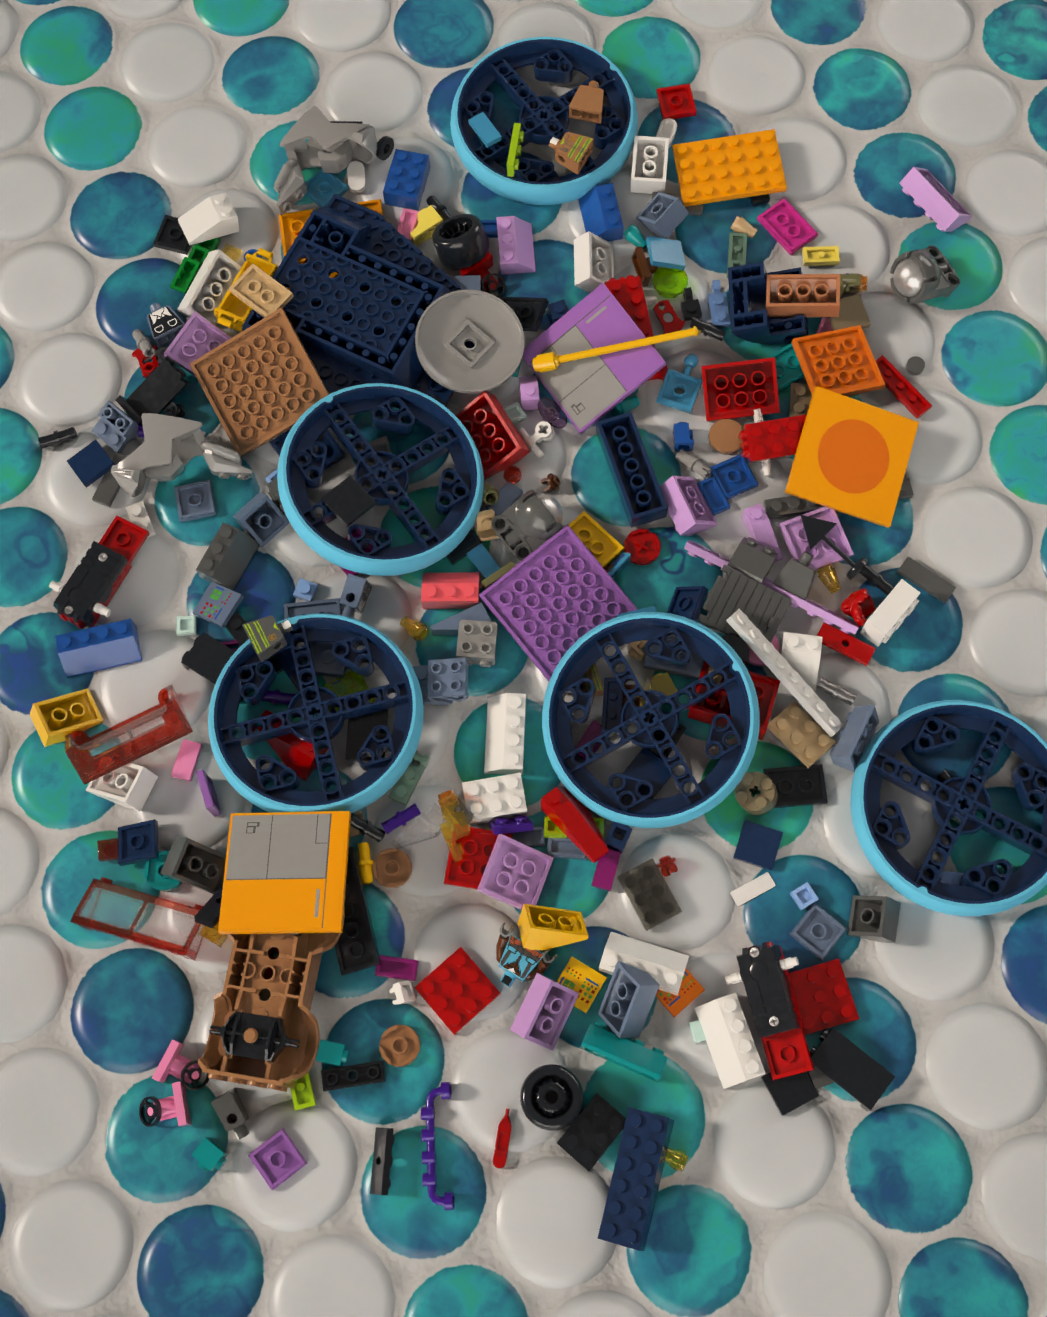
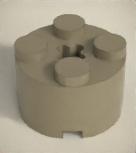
M745 773L735 788L737 802L746 812L752 815H762L772 810L777 803V789L772 780L764 773ZM758 790L760 794H756L754 797L753 792Z

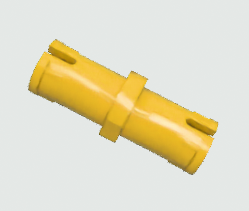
M369 843L357 844L358 866L360 867L362 883L371 884L373 883V860H371Z

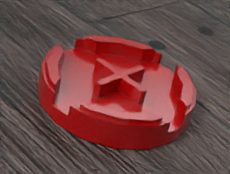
M647 529L632 531L624 541V553H630V562L639 566L653 563L661 551V542L658 536Z

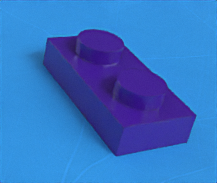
M517 815L515 818L510 819L498 817L490 821V829L494 835L533 831V822L525 815Z

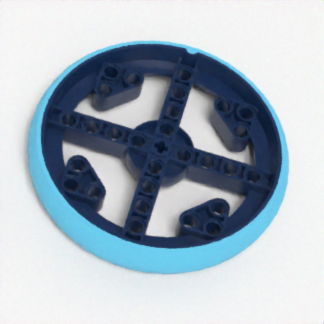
M534 37L517 40L493 50L469 70L454 97L450 126L453 143L460 160L471 175L484 187L512 201L532 205H554L571 202L583 197L595 186L608 183L619 172L628 159L634 145V138L638 128L636 101L626 78L615 64L603 54L585 44L569 39ZM534 65L535 79L567 84L572 81L574 69L589 77L588 80L580 85L588 86L590 81L598 82L599 88L604 90L603 97L606 95L611 107L603 106L601 124L596 123L594 145L598 149H603V151L594 160L589 156L578 175L571 173L554 178V164L552 162L519 158V169L515 170L514 177L507 176V169L497 163L508 157L513 126L500 134L502 137L501 141L487 148L484 144L481 146L477 134L468 122L469 119L484 112L492 123L494 96L487 89L495 81L521 110L519 123H521V131H524V140L520 142L522 147L530 142L548 145L552 137L562 140L565 133L568 132L567 129L570 121L569 105L580 85L559 98L537 96L516 73L515 69Z
M368 383L343 388L327 395L308 408L293 425L285 439L277 471L280 500L285 514L298 536L313 551L329 562L356 573L375 576H394L411 573L426 568L446 557L464 540L472 528L482 504L484 489L483 467L475 442L462 422L447 407L434 398L408 387L384 383ZM373 411L371 420L373 427L399 434H410L413 431L414 422L417 420L435 434L398 456L386 451L375 452L349 416ZM329 427L357 463L353 475L355 481L361 487H370V489L364 490L376 501V505H388L411 535L415 541L414 543L390 548L392 535L388 530L361 524L351 525L348 530V537L345 539L326 525L338 517L322 501L314 506L311 505L306 486L315 489L321 485L327 459L326 445L316 441ZM346 434H352L353 436L348 437ZM362 448L364 451H357L356 449ZM427 449V450H430L431 452H430V453H426V452H424L423 450ZM449 451L456 471L452 468L442 471L435 509L438 513L448 515L433 530L406 493L409 486V475ZM315 452H321L322 455H316ZM413 458V459H415L416 461H415V462H411V461H409L408 459ZM300 461H305V462H307V463H306V464H300V463H298V462H300ZM368 462H372V463H374L375 465L370 466V465H368L367 463H368ZM397 467V468H400L401 470H400V471H395L393 468ZM315 475L317 478L311 479L309 476ZM445 478H451L453 481H447ZM389 491H394V492H396L397 494L391 495V494H389L388 492H389ZM456 492H461L463 496L457 495ZM445 501L448 505H443L441 502ZM404 505L407 509H401L399 506ZM315 514H322L323 517L318 518V517H316V516H314V515H315ZM410 520H416L418 523L413 524ZM357 533L360 535V537L355 538L352 536V534ZM426 534L429 538L424 539L420 535ZM379 539H386L387 542L381 543ZM364 548H369V549H371L372 551L369 552V553H366V552L363 551V549H364Z
M639 612L616 617L596 626L580 637L564 654L553 671L545 693L542 710V730L547 755L555 773L565 788L580 803L597 815L612 822L638 828H662L686 823L702 816L720 804L733 792L748 770L755 753L760 728V711L754 683L746 666L734 649L722 637L704 625L683 616L662 612ZM671 634L677 636V640L674 643L666 641L667 637ZM648 640L645 649L650 658L679 666L687 665L690 662V651H692L709 664L714 671L670 696L657 690H643L619 647L636 641ZM657 644L660 646V650L657 653H651L649 651L650 646ZM610 647L616 649L613 656L606 655V650ZM678 652H686L687 657L684 660L677 659L676 655ZM603 656L628 698L621 711V724L575 749L571 735L570 718L576 724H584L588 720L596 693V686L591 679L583 678V676ZM624 664L626 669L624 672L618 673L615 671L616 666ZM716 675H722L724 682L716 684L713 678ZM628 681L635 682V687L631 690L625 688V684ZM584 684H591V690L589 692H582V686ZM699 685L707 687V691L704 694L696 692V688ZM725 689L730 705L731 720L725 714H717L712 720L705 746L707 757L711 760L719 761L713 770L701 782L697 783L672 740L679 726V714L718 691ZM568 693L574 694L572 702H565V696ZM681 695H688L690 700L686 704H681L679 697ZM639 697L645 699V704L641 707L635 705V700ZM666 704L672 706V711L669 714L662 712V707ZM577 710L584 711V716L581 719L574 718ZM650 714L651 717L653 715L655 716L653 718V723H645V721L647 720V715ZM725 719L727 726L725 728H718L716 726L717 720ZM631 724L638 726V730L634 734H630L627 731L628 726ZM656 732H664L665 738L662 741L655 740L654 735ZM613 734H619L621 737L620 741L616 744L610 741ZM729 736H735L738 741L735 745L730 746L726 743V739ZM629 742L642 748H656L682 793L667 798L650 799L654 795V787L650 782L620 773L612 774L609 777L608 785L610 788L599 782L586 767ZM599 743L603 745V751L597 754L594 753L593 748ZM711 746H718L720 752L718 755L712 756L709 754V748ZM666 749H674L675 755L672 758H666L664 756ZM580 753L586 755V760L583 763H577L576 757ZM678 765H682L685 768V772L681 776H677L674 773V769ZM615 778H622L623 784L620 788L613 787V780ZM693 783L695 790L692 793L685 792V784ZM643 785L650 787L648 795L643 796L640 794V788ZM625 795H631L633 798V802L628 806L622 802Z
M307 614L276 622L279 624L289 620L293 628L292 631L283 635L287 642L285 647L261 662L248 639L230 657L216 681L208 713V732L215 760L227 781L241 796L269 813L350 811V813L361 810L379 799L396 784L408 768L417 750L423 726L424 706L416 673L407 657L389 637L378 629L359 620L334 614ZM300 642H303V643H304L303 646H301V647H296V645H297L298 643H300ZM310 643H335L332 646L335 660L364 677L373 674L375 663L384 673L389 684L341 697L327 688L319 687ZM360 645L365 646L362 650H356ZM291 648L300 692L292 698L287 711L237 723L241 697L248 705H257L277 676L272 663L268 660L276 654ZM346 650L343 655H338L339 651ZM302 660H308L306 664H300ZM363 663H369L365 668L360 667ZM270 669L268 674H262L264 670ZM251 674L250 678L243 679L245 675ZM307 677H312L310 682H304ZM249 692H255L253 696L247 697ZM391 693L397 694L394 698H388V695ZM310 695H316L315 699L308 700ZM371 698H378L375 703H369ZM352 703H359L356 708H350ZM395 707V722L392 734L384 725H378L372 730L357 754L359 765L366 772L355 780L342 785L331 739L340 732L344 720ZM333 708H340L338 712L331 713ZM295 718H301L298 723H292ZM282 722L280 727L273 728L275 723ZM263 727L261 732L254 733L256 728ZM318 731H325L323 735L316 736ZM243 732L240 738H235L237 733ZM293 733L298 739L313 745L323 791L296 790L300 785L296 772L268 755H262L257 758L255 769L247 759L242 746ZM379 734H387L384 739H377ZM324 748L329 749L326 754H324V755H321V754H320V751H321L322 749H324ZM384 752H391L389 757H381ZM365 757H372L370 762H362ZM270 763L268 769L262 770L264 764ZM326 767H333L331 772L324 773ZM288 777H294L292 782L285 783ZM268 782H274L271 788H266ZM331 785H337L335 791H328V788Z
M942 700L919 705L903 712L884 725L872 737L865 747L854 772L851 787V816L857 839L866 858L882 879L895 891L912 902L936 912L957 916H983L1016 907L1032 898L1047 884V743L1037 732L1017 717L999 708L974 701ZM927 724L933 725L936 731H931ZM959 729H968L984 734L964 777L950 778L941 783L894 759L895 755L912 740H914L912 744L913 751L918 755H926L954 746L961 737ZM946 733L951 734L954 740L947 739ZM990 735H994L998 742L992 741ZM919 741H924L927 744V748L920 746ZM1003 744L1014 751L1024 762L1011 772V779L1024 809L1034 811L1042 806L1043 822L1041 833L992 809L991 798L983 785ZM982 752H987L990 759L984 758ZM884 765L891 766L893 772H887ZM974 768L979 769L982 776L976 775ZM1019 770L1025 772L1026 778L1020 776ZM902 774H907L911 781H905ZM883 779L931 803L933 817L940 827L919 870L910 865L897 851L904 848L909 843L911 837L901 808L896 802L888 801L880 808V791ZM1037 780H1042L1045 787H1041ZM920 784H926L929 791H924ZM966 785L971 786L974 792H968L966 790ZM939 793H944L947 801L940 799ZM1029 797H1034L1037 804L1031 803ZM885 808L892 809L894 816L887 815ZM976 812L982 813L984 819L977 818ZM949 819L956 821L957 827H952L949 824ZM994 822H1000L1002 829L996 828ZM877 825L883 826L885 833L878 832ZM983 830L1030 855L1027 861L1013 874H1011V863L1006 859H999L974 866L964 872L962 882L966 887L937 881L959 835H972ZM1013 831L1019 832L1021 838L1017 839L1014 837ZM895 835H901L904 842H897ZM941 836L948 839V845L941 842ZM1032 840L1038 842L1039 849L1033 847ZM932 854H937L940 857V862H935ZM997 865L1003 867L1004 874H1000L997 871ZM924 871L932 875V880H927L924 877ZM970 873L977 876V882H973L970 879ZM989 883L995 885L996 892H992L989 889Z

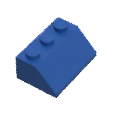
M613 183L595 186L578 199L586 232L590 231L607 242L623 239L624 226Z

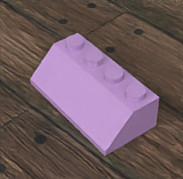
M913 167L899 183L903 187L902 191L914 198V204L919 208L922 207L926 211L924 214L930 220H934L937 223L936 227L942 232H952L972 218L927 169Z

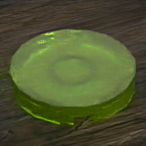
M660 267L653 276L654 289L660 296L665 298L678 297V295L684 293V288L688 286V276L684 270Z

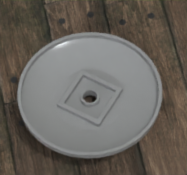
M458 290L439 297L426 308L416 328L415 347L422 367L434 381L456 392L482 393L502 385L515 373L524 352V332L515 312L500 298L479 290ZM467 341H471L475 346L467 348L464 344Z

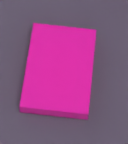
M785 198L757 217V221L790 255L818 236L814 228Z

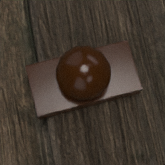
M636 247L631 259L637 276L641 278L642 287H646L651 280L652 274L657 271L658 266H651L650 258L645 257L642 247Z

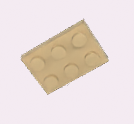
M253 263L229 288V291L264 318L280 308L283 309L294 297L291 291Z
M795 701L768 723L767 728L807 768L812 766L836 744V741Z

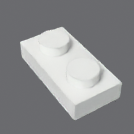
M143 501L125 507L131 523L147 530L150 533L148 537L156 535Z

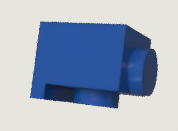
M679 422L673 426L674 452H680L681 449L693 451V431L689 430V423Z

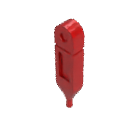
M507 1108L497 1131L495 1153L493 1156V1165L496 1168H503L507 1160L512 1128L509 1118L510 1109Z

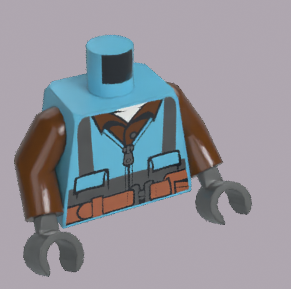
M503 923L496 945V960L499 963V967L505 971L500 982L510 988L516 978L524 982L525 980H533L536 973L543 975L558 955L556 954L551 958L548 954L551 949L542 953L538 950L523 948L522 940L511 934L514 930L513 925L507 931L504 929L505 923Z

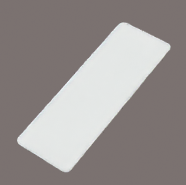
M766 872L733 890L730 894L736 905L740 906L776 885L770 874Z

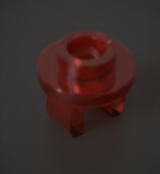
M670 855L658 859L659 863L656 865L657 868L661 867V873L664 877L678 871L676 864L673 863L676 861L675 857L671 858Z

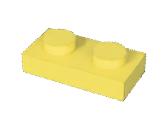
M838 246L803 247L802 249L803 266L839 265L840 263Z

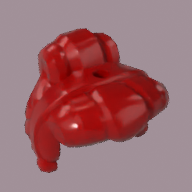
M866 588L854 591L841 603L843 613L852 616L855 623L859 626H864L867 617L876 610Z

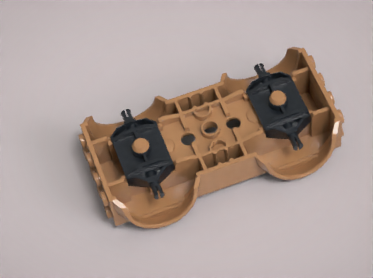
M344 907L343 925H344V917H345V907ZM341 933L227 935L233 942L224 988L223 992L213 997L214 1012L209 1030L210 1034L202 1057L198 1059L202 1072L209 1074L208 1078L221 1081L228 1080L229 1082L247 1085L248 1082V1085L267 1088L268 1085L270 1089L287 1092V1088H295L296 1080L306 1075L311 1069L319 1048V1025L316 1017L310 1010L322 953L334 947ZM273 947L279 949V956L276 959H270L268 956L269 950ZM272 968L273 976L270 979H265V970ZM263 989L270 991V998L267 1001H262L259 997Z

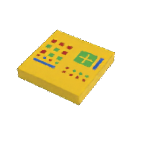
M571 956L557 983L579 993L574 1007L586 1014L607 977Z

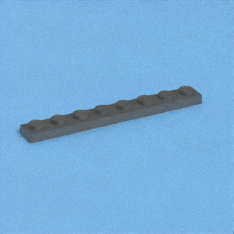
M909 478L903 479L898 500L913 497L914 494ZM796 496L764 500L765 511L769 519L802 515L825 507Z

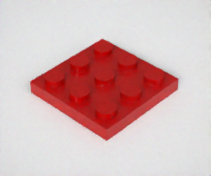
M454 824L444 884L477 890L498 835H494L491 830L468 826L460 827ZM511 833L502 834L513 839V834Z
M462 947L457 949L414 987L454 1035L501 994Z
M839 958L789 973L804 1024L803 1031L805 1035L860 1019Z

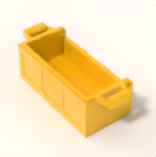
M259 248L253 255L247 253L245 256L246 261L231 286L252 263L273 277L278 269V265L272 263L273 253ZM260 255V256L265 257V258H267V259H269V260L267 261V260H264V259L259 258V257H257V256ZM229 290L226 292L219 307L214 309L219 324L238 332L242 331V326L252 311V308L234 296Z

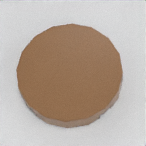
M731 419L716 421L711 426L708 434L711 447L721 454H733L740 450L739 444L742 441L738 439V435L742 431V426L737 421Z
M388 848L381 851L376 859H374L372 872L380 885L386 888H398L409 880L412 874V863L405 852L397 848Z
M394 1025L382 1034L379 1051L382 1058L388 1064L395 1067H405L418 1057L420 1039L411 1027Z

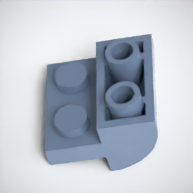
M107 401L98 414L101 418L92 432L115 452L121 453L130 439L135 440L139 426L115 404Z

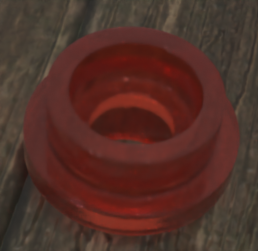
M509 466L505 469L503 477L509 483H518L521 480L522 474L518 467Z

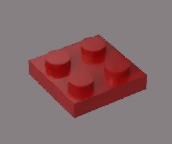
M690 83L656 89L662 120L696 116L697 111Z

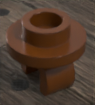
M552 473L548 474L547 478L541 480V483L544 485L548 483V487L543 489L546 493L559 490V485H561L558 476Z

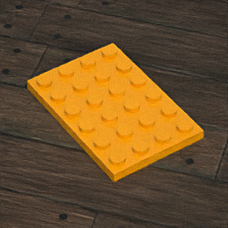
M775 129L672 145L682 204L685 207L787 191Z

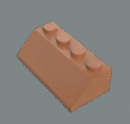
M840 274L767 275L766 310L769 318H788L798 315H804L805 317H839Z

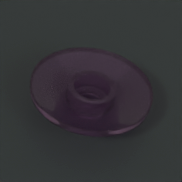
M542 398L538 401L537 407L544 421L558 429H562L567 425V416L555 401L549 398Z

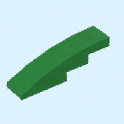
M220 238L200 242L198 245L194 244L189 256L184 257L170 285L171 289L184 294L187 293L208 253L217 250L221 243Z

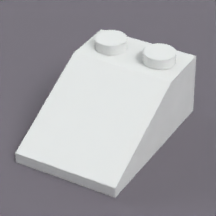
M226 192L208 197L178 218V223L189 245L239 232L238 216Z
M784 632L780 641L779 653L815 692L821 657L822 637ZM780 682L777 694L792 695Z
M103 756L86 791L140 812L158 776L143 766Z

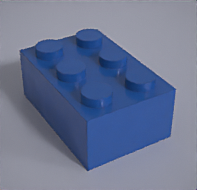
M395 149L383 190L385 205L419 210L431 168L429 155Z

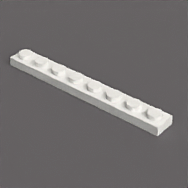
M740 609L734 612L726 620L823 730L830 737L835 735L843 726L839 718L834 715L826 703L817 696L813 689L800 677L799 673L782 657L773 644L756 628L747 615Z

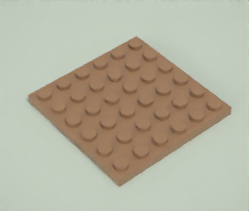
M282 308L190 363L235 451L241 454V458L291 429L308 408L329 395Z

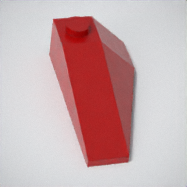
M265 710L260 717L271 715L273 713H271L268 710ZM282 722L275 723L273 728L280 727ZM263 727L257 728L259 732L262 731ZM293 733L266 740L283 763L293 769L298 777L304 781L309 778L317 766L312 744L298 739ZM327 748L322 749V750L320 751V754H321V755L326 754V752L328 751V749H327Z
M565 786L555 787L541 798V810L593 864L609 852L590 810L580 803Z

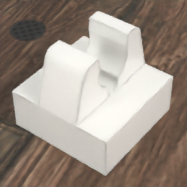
M411 981L397 982L389 990L390 993H395L397 999L392 1001L394 1005L416 1001Z

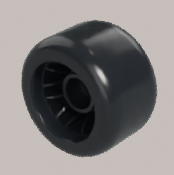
M458 214L447 218L435 228L432 235V241L441 263L450 269L471 267L480 262L489 251L490 244L481 220L472 214Z
M548 1064L536 1068L526 1077L521 1087L520 1102L525 1116L532 1124L543 1130L557 1131L568 1127L577 1119L583 1107L584 1093L579 1079L572 1071L560 1065ZM549 1091H555L558 1094V1100L555 1103L547 1102L546 1094Z

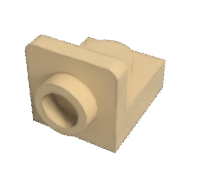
M493 509L478 512L476 516L475 531L481 541L498 538L491 524L495 517Z
M648 640L628 643V654L634 660L638 659L641 662L645 654L640 649L645 647Z

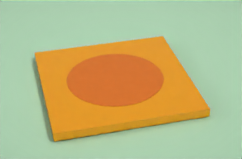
M814 387L784 493L889 528L919 422L822 387Z

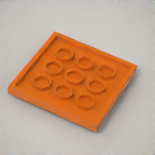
M861 325L794 338L791 342L811 394H813L814 387L816 386L844 396L875 391L885 387V382Z

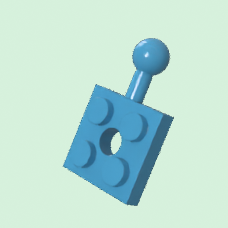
M688 354L684 358L685 368L683 373L668 369L656 403L691 414L703 382L702 379L689 376L692 368L698 364V357L695 354ZM681 388L684 390V393L677 394L674 390Z

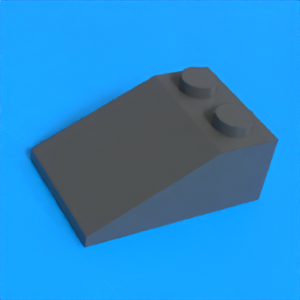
M176 836L160 874L214 895L223 884L226 855L189 838Z

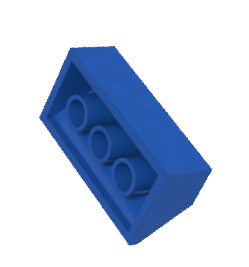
M131 618L55 636L58 655L67 678L142 661L137 626Z

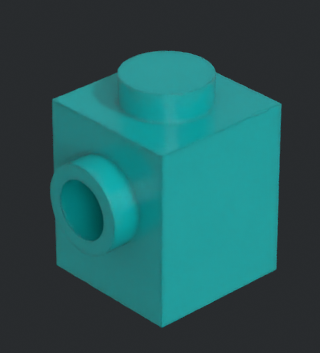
M205 1137L191 1155L199 1161L197 1165L207 1172L208 1170H220L227 1161L225 1158L228 1153L211 1138Z

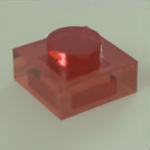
M118 838L97 841L98 860L100 862L118 859Z

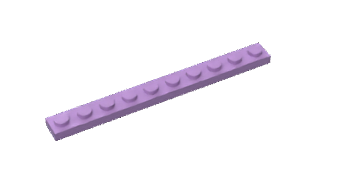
M689 540L684 547L689 555L695 558L699 556L705 559L704 562L711 566L717 565L722 569L723 565H728L730 559L692 540ZM765 578L761 583L791 599L790 605L797 609L801 607L807 610L806 613L812 617L819 616L824 619L823 622L831 626L835 624L841 627L840 630L846 634H856L859 625L854 621L808 598L804 600L772 584L773 581Z

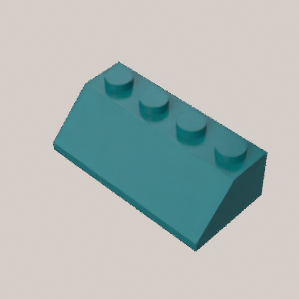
M595 1022L594 1025H589L580 1049L656 1082L660 1080L668 1058L664 1056V1051L655 1047L650 1050L644 1047V1042L633 1039L632 1042L625 1038H619L615 1033L606 1031L607 1027Z

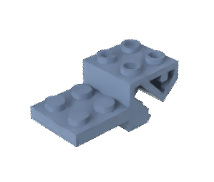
M466 657L428 660V665L412 666L420 684L423 705H451L454 701L461 702L468 698L469 661Z

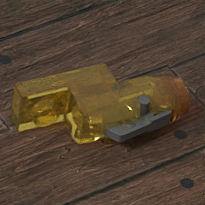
M451 789L438 795V803L442 810L443 820L446 819V822L440 824L439 827L455 863L462 860L461 855L464 854L461 844H456L455 840L470 834L469 824L473 818L461 799Z

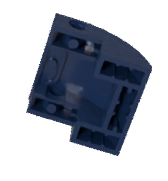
M764 262L729 267L728 281L732 334L749 342L768 345L790 344L794 338L808 336V319L804 315L788 318H769L766 310L767 275L803 274L801 267L767 273Z

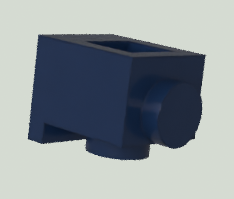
M613 822L605 840L607 847L622 854L632 833V828L618 822ZM621 834L623 838L618 840L615 838V835Z

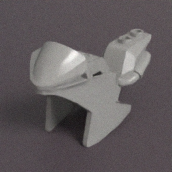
M316 106L305 112L280 142V146L285 147L288 161L282 166L274 183V190L280 194L276 204L279 214L282 216L290 211L292 206L307 193V187L302 171L306 168L322 167L323 173L335 174L344 170L353 160L368 165L375 160L377 151L375 128L369 124L331 123Z
M143 413L141 416L145 438L144 443L117 465L111 467V474L120 487L131 497H137L142 493L146 478L148 477L159 482L175 480L185 469L184 466L195 456H203L211 473L218 475L219 478L228 479L230 476H236L237 479L247 480L248 477L253 476L252 470L242 466L241 454L219 444H212L206 441L204 437L206 432H202L200 429L203 426L202 422L155 413Z

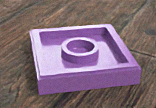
M203 769L196 771L206 809L214 817L221 815L222 812L212 779Z
M284 1128L248 1155L271 1190L276 1189L308 1164Z

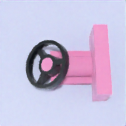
M172 1040L152 1079L164 1083L168 1075L171 1074L180 1079L182 1084L189 1090L202 1089L209 1081V1074L207 1073L205 1081L197 1087V1081L201 1078L202 1069L197 1064L198 1060L191 1061L180 1055L184 1044ZM186 1083H188V1084H191V1083H192V1084H193V1087L187 1086Z
M182 1082L172 1083L174 1096L162 1099L149 1096L142 1100L139 1107V1116L145 1126L153 1127L159 1121L177 1117L178 1126L191 1125L186 1087ZM148 1099L153 1100V1104H151V1103L148 1102L147 1100H148ZM144 1106L147 1107V1109H146V1114H147V1116H148V1120H147V1121H146L145 1116H144Z

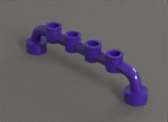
M441 1082V1087L432 1089L427 1095L426 1107H421V1120H426V1129L421 1130L422 1142H427V1151H422V1164H427V1173L422 1174L423 1187L428 1186V1195L431 1201L436 1205L444 1206V1210H454L455 1198L453 1192H444L443 1197L438 1196L436 1192L434 1099L441 1095L442 1100L451 1099L452 1090L450 1082Z

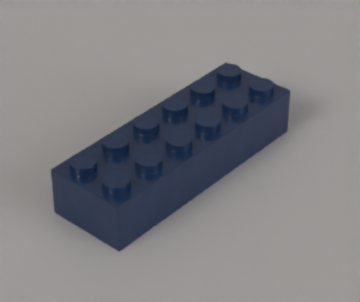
M632 412L596 422V433L631 528L665 518L668 508Z
M628 1108L598 1239L638 1251L645 1250L674 1120Z

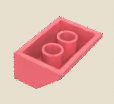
M480 572L423 573L421 588L423 609H468L480 603Z

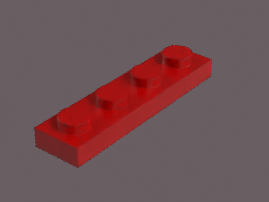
M883 355L875 360L885 382V387L916 419L931 409L932 405Z

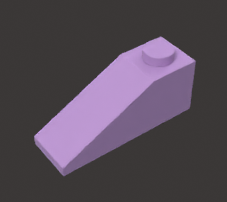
M759 503L744 509L741 519L750 537L757 540L758 544L764 547L769 546L778 553L775 562L782 560L783 558L771 523L762 504Z

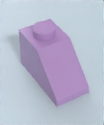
M537 376L519 377L522 409H540Z

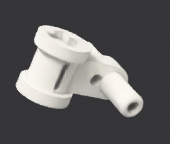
M546 421L539 422L535 428L536 433L531 437L524 428L518 430L528 448L532 449L539 459L543 458L545 454L538 444L542 440L551 441L555 436L554 428Z

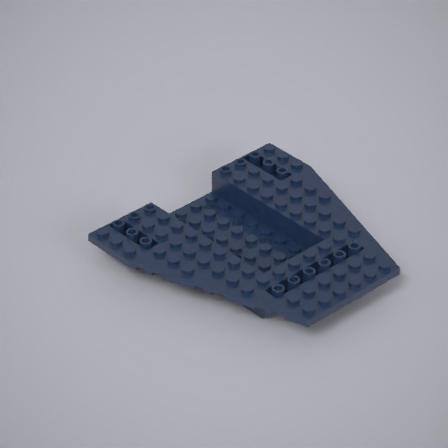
M334 194L327 206L312 211L272 277L284 287H289L294 295L284 306V312L329 394L354 385L368 383L394 384L420 391L446 407L455 391L445 388L434 381L424 370L417 356L415 334L421 315L433 301L447 293L462 289L442 269L435 266L432 260L424 256L422 251L410 240L401 235L391 223H388L380 213ZM301 259H308L305 264L299 263ZM331 273H339L336 278L330 277ZM364 286L370 287L366 292L361 291V288ZM395 300H400L401 304L398 306L392 305V302ZM316 301L321 302V305L318 307L312 306ZM252 309L242 326V331L264 317ZM346 315L353 316L350 321L343 320ZM376 330H384L382 335H375ZM467 341L464 344L467 348L475 346L471 341Z

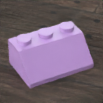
M515 216L496 217L501 275L536 272L532 224Z
M672 476L660 485L668 508V514L680 535L692 536L718 525L694 477Z
M536 973L510 1030L531 1042L553 1051L579 993Z

